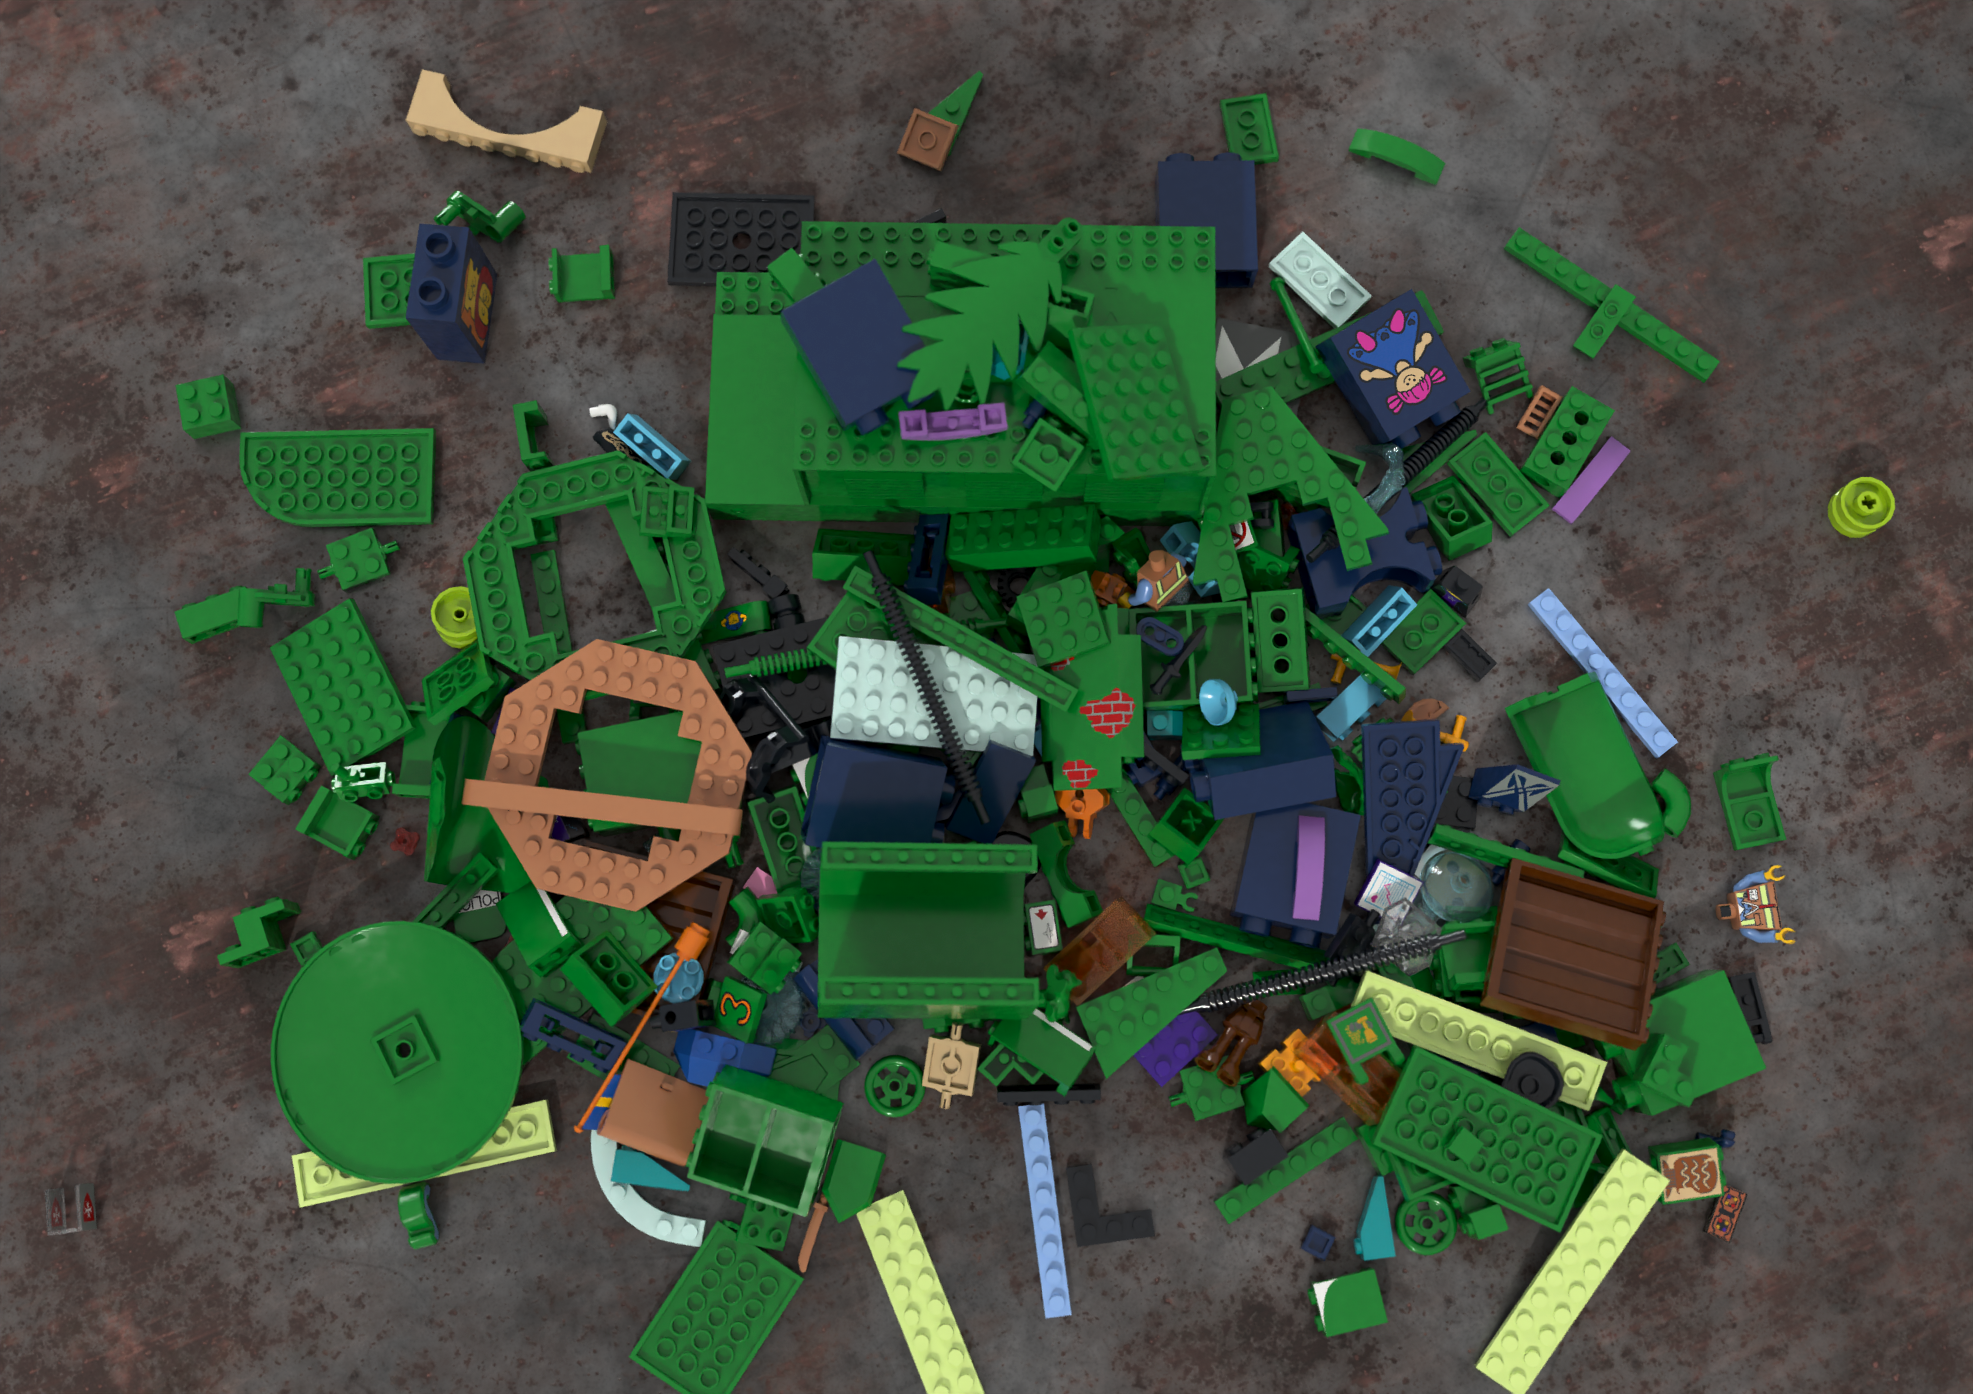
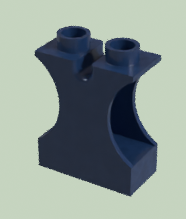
M1407 487L1401 489L1392 508L1379 517L1388 528L1389 534L1366 540L1372 565L1350 571L1346 569L1340 545L1336 549L1325 551L1313 563L1308 562L1306 559V555L1320 543L1322 534L1334 524L1331 515L1319 508L1291 516L1286 532L1290 545L1300 549L1296 558L1300 560L1297 569L1310 611L1317 617L1325 619L1330 616L1341 615L1350 596L1366 584L1380 580H1393L1405 583L1421 594H1425L1436 580L1435 576L1442 574V562L1435 546L1426 547L1424 541L1417 543L1408 541L1412 539L1416 531L1427 529L1428 519L1424 504L1421 500L1412 502Z

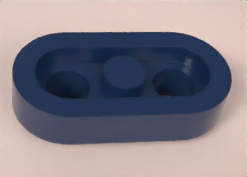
M1152 617L1143 618L1138 623L1136 632L1137 635H1141V641L1167 656H1176L1183 650V637L1175 629ZM1147 628L1154 629V633L1150 636L1146 635L1145 631ZM1174 640L1176 641V646L1169 648L1167 642Z

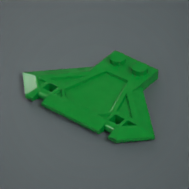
M828 1025L808 1041L755 1035L753 1044L777 1049L771 1075L767 1078L837 1101L840 1081L861 1065L859 1061L852 1057Z

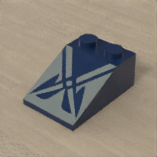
M1518 764L1476 768L1469 797L1478 800L1477 804L1489 808L1494 806L1499 808L1498 812L1502 814L1513 815L1514 812H1525L1558 787L1561 780Z

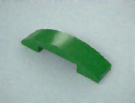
M1357 129L1348 150L1368 159L1371 156H1375L1416 172L1414 177L1434 185L1437 184L1445 162L1414 143L1390 134L1368 129Z

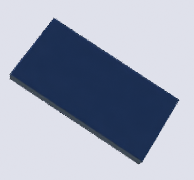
M990 740L972 775H977V778L973 780L974 782L978 780L980 782L976 788L982 787L983 789L981 791L983 795L981 799L991 821L981 825L972 802H968V799L963 797V794L967 793V791H963L945 825L946 829L984 844H992L1036 762L1035 757Z

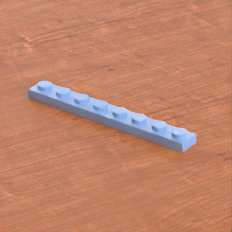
M1549 588L1528 604L1585 674L1596 672L1612 707L1655 758L1660 757L1678 743Z
M1044 1104L1018 1106L1045 1318L1071 1315Z

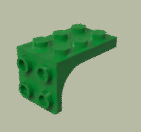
M1763 753L1746 760L1744 758L1729 761V763L1720 765L1721 769L1713 773L1734 851L1787 840L1771 784V768L1775 762L1779 761L1778 755L1770 757L1769 753Z

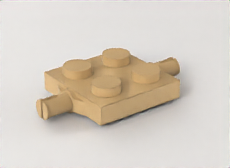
M952 1022L951 1036L944 1037L934 1034L929 1036L922 1086L934 1088L942 1093L939 1107L943 1108L945 1106V1109H950L952 1095H973L981 1044L961 1039L963 1024H958V1022Z

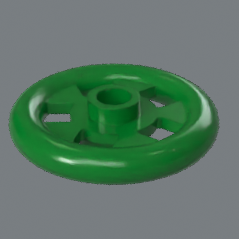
M890 1055L876 1061L869 1069L864 1083L865 1095L869 1104L878 1113L887 1117H902L913 1112L922 1102L926 1087L922 1086L923 1072L913 1060L901 1055ZM900 1066L910 1071L907 1078L897 1073ZM887 1067L891 1074L882 1080L878 1074ZM897 1081L900 1087L897 1091L890 1089L891 1082ZM908 1084L915 1085V1092L913 1096L905 1094L908 1089ZM882 1086V1090L886 1095L881 1099H878L875 1093V1088ZM902 1098V1106L891 1107L890 1099Z
M1430 1192L1410 1201H1405V1199L1402 1201L1396 1212L1395 1228L1399 1239L1409 1250L1421 1255H1434L1444 1251L1454 1240L1457 1232V1217L1453 1207L1444 1197ZM1428 1202L1429 1210L1418 1211L1417 1203ZM1440 1209H1442L1446 1216V1220L1439 1222V1218L1435 1214ZM1407 1214L1414 1215L1413 1227L1405 1225ZM1426 1218L1431 1221L1429 1228H1424L1422 1224ZM1438 1229H1441L1445 1234L1437 1242L1432 1235ZM1416 1232L1426 1237L1423 1244L1413 1240Z

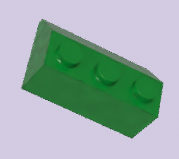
M608 930L574 952L560 969L611 1027L629 1015L658 988Z

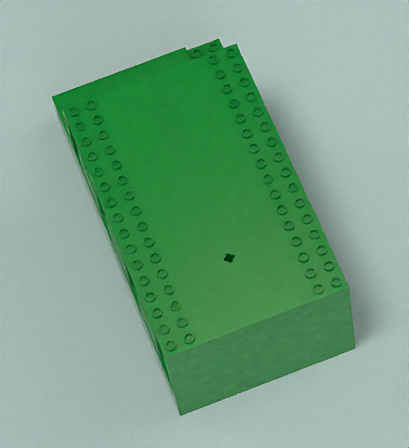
M802 221L801 253L809 261V269L813 274L818 272L826 283L825 286L876 259L912 323L946 315L961 314L924 298L926 294L947 290L931 285V275H928L929 265H927V257L930 249H935L937 241L995 257L1015 255L999 250V244L1014 241H1029L1038 244L1056 225ZM1081 225L1083 228L1082 238L1058 262L1062 275V285L1095 294L1094 307L1087 327L1162 323L1204 469L1198 474L1108 482L1100 449L1095 451L1083 442L1088 447L1075 468L1070 471L1058 492L1053 491L1012 464L1036 425L1034 423L1030 429L1022 425V421L1026 417L1024 411L1034 398L1015 382L1021 373L1016 374L1014 379L1009 377L1005 380L992 374L990 376V384L984 404H1005L1007 430L951 440L901 439L898 413L913 410H925L926 413L946 411L944 410L940 389L935 391L936 394L910 410L907 409L902 399L886 407L884 411L890 420L864 436L861 435L856 425L844 431L781 322V311L793 304L770 277V274L760 272H717L715 314H713L705 504L713 520L918 523L920 515L949 514L951 520V515L1094 504L1100 519L1108 516L1117 526L1172 527L1173 524L1192 521L1196 527H1199L1197 520L1203 516L1216 477L1215 227ZM920 336L925 347L938 342V340ZM1028 339L1023 371L1038 354L1030 339ZM1058 348L1075 363L1073 352ZM954 399L947 411L977 409L978 405L983 404L979 400L974 403H964ZM1049 411L1044 417L1045 419H1048L1049 416H1051L1059 422H1061ZM1063 424L1061 429L1070 434L1071 430Z

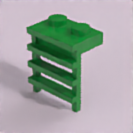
M1501 338L1491 343L1492 346L1485 349L1484 347L1473 349L1470 351V355L1463 357L1465 367L1475 369L1482 396L1487 400L1486 409L1488 414L1494 413L1493 404L1522 392H1526L1527 398L1534 397L1532 393L1533 386L1527 376L1529 373L1525 369L1523 362L1525 359L1521 355L1519 342ZM1516 364L1518 365V372L1491 383H1485L1484 377ZM1522 378L1523 385L1490 399L1488 391Z

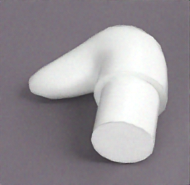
M602 404L589 409L591 417L607 416L610 428L612 430L616 429L617 409L613 405Z

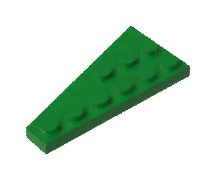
M1217 947L1076 1007L1090 1043L1096 1047L1095 1055L1105 1079L1112 1075L1227 972Z

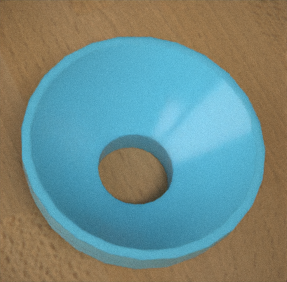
M1221 679L1205 681L1199 693L1200 707L1204 717L1210 724L1215 726L1228 723L1237 709L1238 697L1235 690L1233 691Z

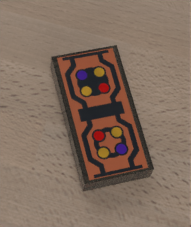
M1726 1185L1723 1186L1724 1196L1715 1197L1703 1232L1730 1243L1748 1194Z

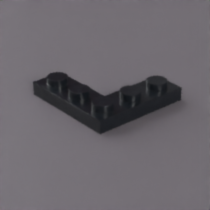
M1092 1164L1066 1167L1077 1247L1155 1236L1151 1209L1099 1216Z

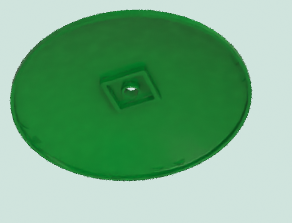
M392 921L370 924L339 936L314 954L300 969L288 987L276 1015L271 1041V1069L275 1091L284 1115L301 1141L315 1155L330 1166L355 1178L377 1183L402 1184L429 1179L456 1168L482 1149L494 1136L510 1111L519 1088L524 1060V1038L522 1035L523 1031L520 1029L521 1019L513 995L502 975L480 950L465 939L440 927L419 922ZM404 1042L411 1048L408 1057H404L400 1053V1046Z

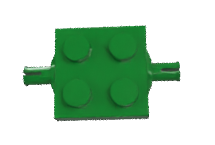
M369 528L327 544L326 548L330 556L331 565L317 570V573L321 580L335 575L339 580L342 590L348 591L390 575L387 554L400 550V546H398L397 540L382 545L377 538L375 530Z
M1228 1056L1222 1057L1220 1064L1214 1072L1205 1071L1198 1065L1181 1070L1179 1074L1183 1083L1182 1093L1168 1096L1169 1101H1173L1170 1102L1171 1107L1186 1102L1192 1111L1195 1122L1243 1107L1245 1104L1240 1092L1241 1085L1255 1081L1254 1076H1252L1253 1073L1250 1070L1240 1074V1080L1235 1087L1224 1084L1217 1077V1072Z

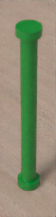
M1274 278L1270 282V287L1276 291L1310 363L1309 369L1311 373H1319L1325 368L1323 361L1319 360L1284 288L1285 282L1283 278Z

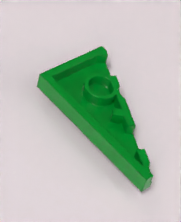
M980 71L928 113L959 126L948 157L953 151L954 143L960 135L961 127L972 107V101L980 88L983 74Z
M1476 429L1462 434L1405 486L1408 488L1409 495L1452 459L1462 448L1467 446L1477 436ZM1425 442L1403 447L1397 451L1394 450L1392 454L1396 467Z

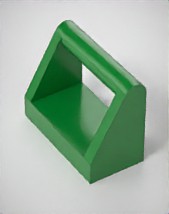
M1128 934L1126 975L1148 977L1167 969L1164 967L1133 966L1134 946L1173 948L1172 966L1179 963L1180 936Z

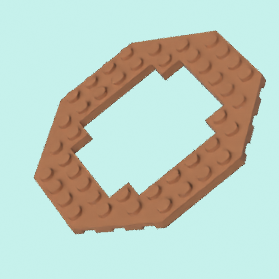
M596 639L504 698L484 781L538 787L556 708L581 714L588 689L683 711L678 736L702 742L688 804L732 809L741 808L747 783L746 767L753 752L696 661ZM487 807L536 889L635 912L703 871L714 862L730 854L734 835L684 829H681L679 841L653 836L647 861L552 839L556 815Z

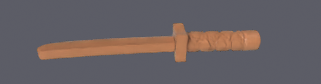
M823 1192L818 1203L815 1202L813 1206L815 1211L799 1255L798 1262L801 1272H805L823 1216L829 1210V1207H827L828 1201Z

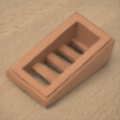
M1543 385L1539 386L1516 428L1538 440L1563 397ZM1542 396L1551 401V406L1539 400ZM1537 404L1542 408L1548 410L1547 413L1544 414L1543 412L1537 410L1536 408H1534L1535 405ZM1531 412L1543 418L1542 422L1530 417ZM1526 420L1538 426V429L1535 431L1526 426Z

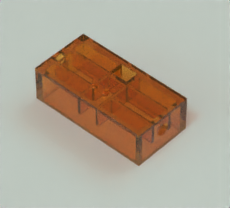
M1120 896L1043 969L1047 972L1050 965H1056L1059 972L1069 970L1075 973L1076 978L1081 980L1082 984L1072 989L1070 998L1079 1006L1157 933ZM1090 932L1098 939L1092 946L1084 939Z
M1335 1011L1328 1013L1292 1052L1304 1061L1368 1126L1378 1124L1400 1074L1378 1054L1360 1064L1366 1072L1369 1081L1363 1085L1357 1084L1325 1022L1338 1014Z

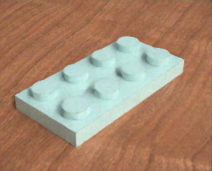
M1304 232L1298 235L1268 266L1279 277H1282L1284 282L1334 329L1344 325L1372 296Z

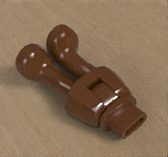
M1252 998V1002L1242 1004L1241 1007L1234 1010L1222 1022L1225 1029L1211 1049L1200 1051L1195 1057L1196 1064L1205 1071L1214 1072L1227 1048L1235 1038L1238 1042L1219 1068L1217 1077L1228 1086H1237L1240 1080V1062L1250 1045L1258 1044L1265 1019L1264 1013L1268 1007L1261 1001H1254Z

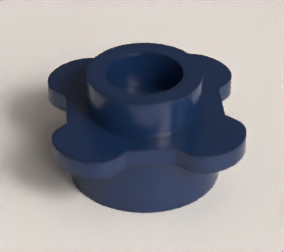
M809 1007L807 1012L796 1017V1023L804 1030L806 1037H812L814 1032L826 1026L825 1020L818 1018V1011L815 1007ZM810 1019L813 1020V1024H809Z

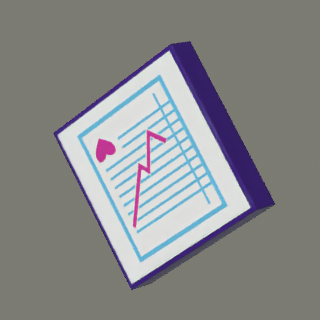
M1377 859L1354 904L1368 912L1374 909L1381 914V918L1400 927L1424 882Z

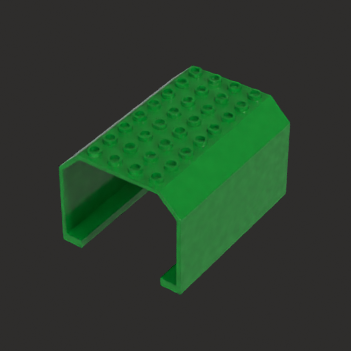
M822 842L819 885L818 1018L1028 1019L1039 1006V978H1024L1023 896L1025 873H1037V845Z

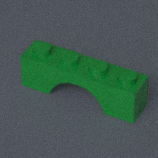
M1066 821L1051 823L1029 834L1032 845H1037V855L1041 862V869L1044 875L1047 876L1051 886V893L1057 900L1061 910V917L1067 927L1081 925L1104 914L1095 890L1080 888L1072 881L1068 874L1067 856L1075 842Z

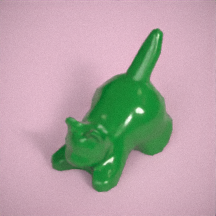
M1050 965L1046 974L1048 986L1046 989H1039L1038 1008L1046 1009L1045 1016L1049 1022L1054 1023L1056 1020L1062 1019L1066 1024H1069L1071 1021L1068 1014L1070 994L1073 988L1082 984V981L1076 978L1074 972L1069 970L1059 972L1056 965Z

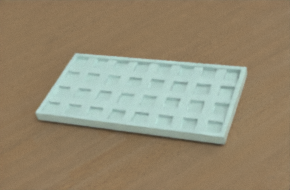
M839 636L830 739L942 748L941 745L945 744V741L940 743L938 740L943 736L936 735L940 729L934 730L933 728L938 725L937 722L931 724V720L935 719L934 716L928 717V714L932 713V711L926 712L925 708L929 707V704L923 705L922 703L927 700L926 698H920L924 692H917L921 686L915 687L914 685L919 682L918 679L913 681L911 678L916 676L915 673L911 675L909 673L910 670H913V667L907 669L906 665L910 664V661L904 662L903 660L908 656L901 655V652L905 651L904 648L901 650L898 648V646L902 645V642L896 644V641ZM914 644V646L920 645L921 647L916 650L917 653L923 652V655L919 656V658L925 657L926 661L922 662V665L927 663L929 667L925 668V671L931 670L932 672L927 675L928 677H934L930 683L936 682L937 684L933 687V690L939 688V692L935 693L936 696L942 695V698L938 699V701L944 700L945 704L941 705V708L947 707L948 709L943 713H950V716L946 719L953 720V723H950L949 726L955 725L956 729L951 731L952 733L957 731L959 734L954 738L960 737L961 741L957 745L963 743L964 746L960 750L984 752L989 741L992 740L1033 756L1037 696L947 646ZM1013 653L1037 666L1034 655Z

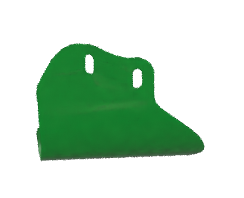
M462 716L449 722L442 730L434 747L424 882L448 885L481 852L500 870L481 890L512 893L531 881L530 877L487 807L462 804L465 779L485 780L495 736L484 724L472 717ZM540 776L538 787L549 788L548 780Z

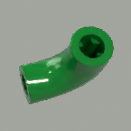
M1664 768L1651 783V787L1664 799L1666 804L1665 811L1662 814L1665 833L1671 837L1678 838L1691 816V798L1687 787L1675 774Z
M748 886L728 902L739 916L737 928L725 938L731 947L740 929L750 932L758 921L765 924L756 901L758 898Z

